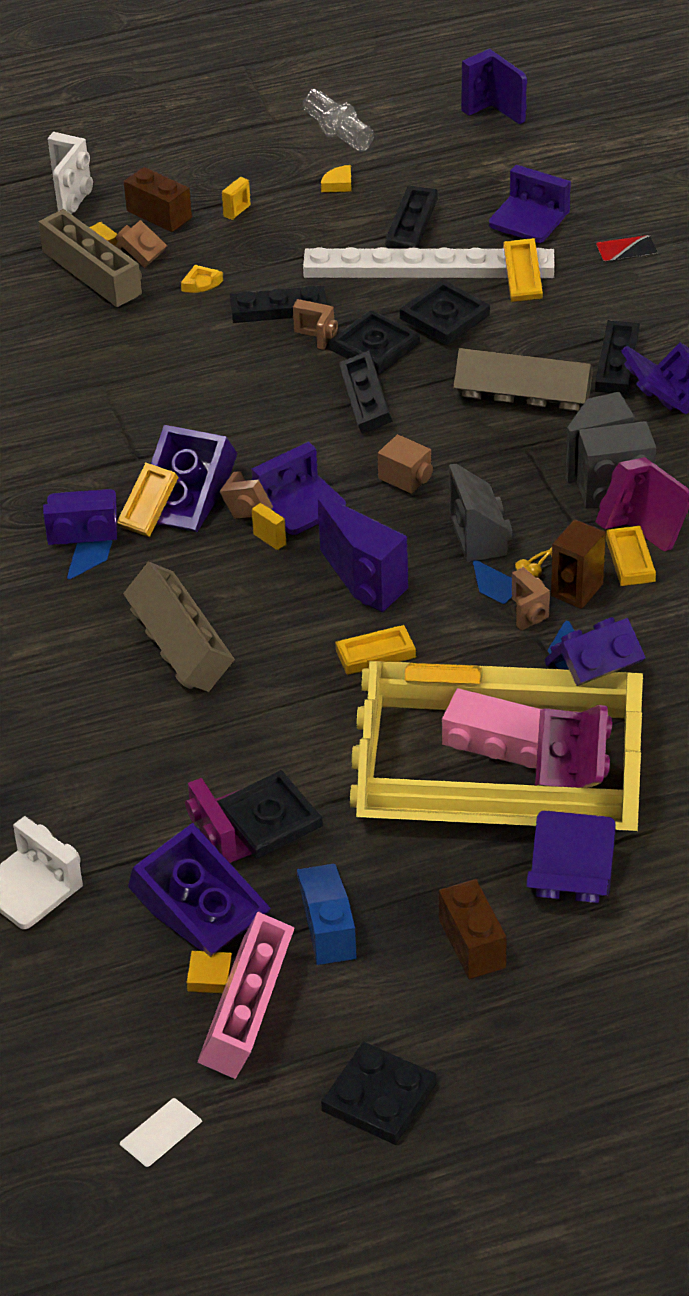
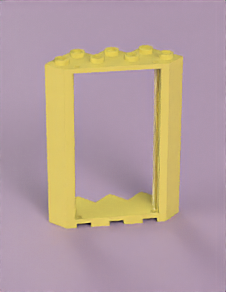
M369 661V668H363L362 691H368V699L365 700L364 706L358 707L357 730H363V738L360 739V745L353 746L352 769H358V785H351L350 808H357L356 817L536 826L539 812L555 811L611 817L616 822V830L638 831L643 673L613 672L576 686L570 670L480 666L482 667L480 684L405 681V667L409 664L406 662ZM457 688L538 709L548 708L583 712L597 705H606L608 707V716H611V718H625L623 790L374 778L382 707L447 710Z

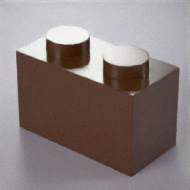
M146 167L141 168L124 180L126 209L128 212L170 232L175 231L192 218L189 187Z
M574 519L552 544V597L582 609L603 585L605 531Z
M477 879L440 889L439 921L468 979L506 968L507 937Z

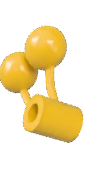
M552 547L550 550L543 551L529 560L521 559L515 564L516 569L524 567L534 577L539 578L542 574L541 564L548 556H552ZM543 556V557L541 558V560L538 562V564H537V563H531V562H533L535 559H537V558Z

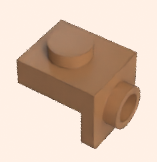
M141 220L131 228L126 225L115 237L118 241L115 247L121 251L125 249L144 268L163 253L167 247Z
M297 299L293 306L294 332L316 336L317 348L324 350L330 339L334 338L337 334L338 322L334 320V306Z
M240 471L233 472L220 490L223 500L234 519L252 517V508L259 503L264 504L270 509L273 508L259 479L245 481Z
M524 567L512 573V599L517 603L516 626L520 630H525L549 617L550 590L545 587L541 579L534 577Z

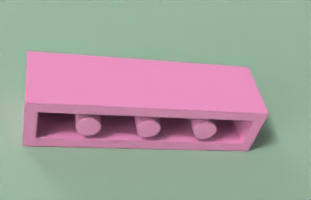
M457 688L442 718V745L536 769L540 710L542 709Z
M260 912L256 913L242 939L197 1063L236 1079L253 1048L294 927Z

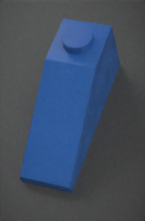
M336 864L297 869V877L316 964L321 965L356 959L354 921L348 896Z

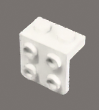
M52 132L48 137L57 208L58 211L65 209L72 214L78 209L79 204L86 195L91 193L93 188V179L90 177L89 170L90 155L87 152L86 139Z
M24 816L13 824L17 851L0 864V913L19 928L29 929L80 889L83 883L80 870L81 859L78 852L71 845H64L54 838L45 826L37 825Z

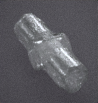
M317 88L308 92L307 97L303 100V110L319 121L320 127L327 137L331 138L337 135L359 152L369 148L370 143L374 140V131L357 118V114L351 104L346 102L339 105Z

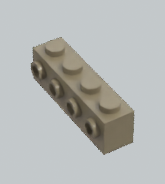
M65 209L38 221L42 252L114 306L119 307L142 294V274L139 269V263Z
M459 348L453 388L457 391H462L461 397L481 399L482 394L494 395V401L514 403V398L527 399L526 405L546 407L547 402L560 403L559 409L579 411V407L583 406L590 396L593 366L588 363Z
M148 561L123 593L132 606L130 610L143 622L146 627L145 633L160 647V655L166 662L172 665L176 671V679L189 689L196 687L209 692L235 659L175 573Z

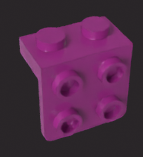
M646 457L619 462L612 472V481L606 495L600 502V511L595 522L604 529L625 524L630 527L641 526L643 535L647 540L662 551L671 550L689 510V489Z
M597 705L583 712L548 708L540 710L535 786L589 788L602 783L603 778L607 777L610 767L609 755L605 754L606 739L610 737L612 730V718L608 716V707L606 705Z
M202 778L189 782V799L185 801V806L192 822L197 823L201 832L229 863L251 855L252 853L235 834L234 827L217 802L235 792L215 799Z

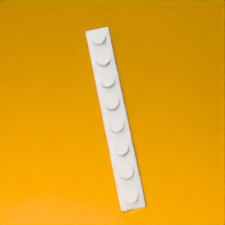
M317 247L305 249L304 278H508L504 248L450 249L444 247L439 249H419L412 247L408 249H388L380 247L377 249H357L349 247L345 249H325ZM536 248L540 278H554V249Z

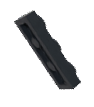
M407 186L386 236V248H418L438 200L437 189Z
M324 285L290 289L277 288L256 292L244 291L230 294L233 323L293 318V306L297 299L327 305Z
M607 320L595 380V392L609 394L620 392L621 394L628 395L632 373L624 364L627 360L621 350L628 346L636 351L640 323Z
M370 351L339 362L361 433L363 434L393 422Z

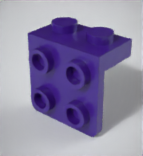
M487 49L462 61L461 111L469 116L492 105L516 123L521 124L525 122L527 77L523 71L491 49Z
M515 165L510 170V196L489 219V227L524 239L535 238L537 243L544 242L570 212L571 181Z
M680 342L658 365L628 346L621 350L627 360L624 364L632 374L638 377L637 385L642 392L649 397L654 394L670 410L676 408L684 414L689 412V348Z
M306 442L251 468L252 480L259 479L273 506L271 510L285 518V530L288 534L296 535L319 524L318 497L321 495L346 506V501L318 475L316 448L310 442Z
M114 490L52 493L47 497V504L43 505V514L48 545L117 540V502Z
M611 617L598 622L593 626L594 630L585 634L579 629L561 637L562 642L550 648L552 653L544 659V662L548 667L565 660L576 686L642 662L646 657L629 619L625 618L615 622L614 618Z
M555 811L539 812L536 820L532 871H528L526 887L536 889L535 897L559 899L560 892L576 893L575 901L599 903L600 896L609 897L616 830L614 819L606 816Z

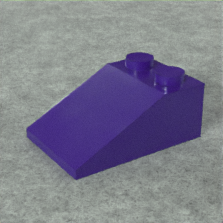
M169 425L163 426L151 464L175 472L179 478L157 521L158 525L198 532L220 497V490L230 478L237 456V451L226 436Z
M321 495L318 497L320 551L355 599L384 612L408 589L407 536Z
M191 823L132 868L128 888L156 918L210 957L247 930L257 912L266 915L271 910L268 904L194 823Z

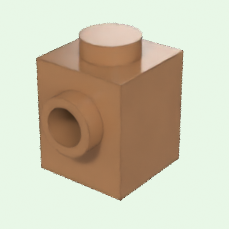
M397 434L378 452V479L411 494L422 483H426L432 475L431 449Z

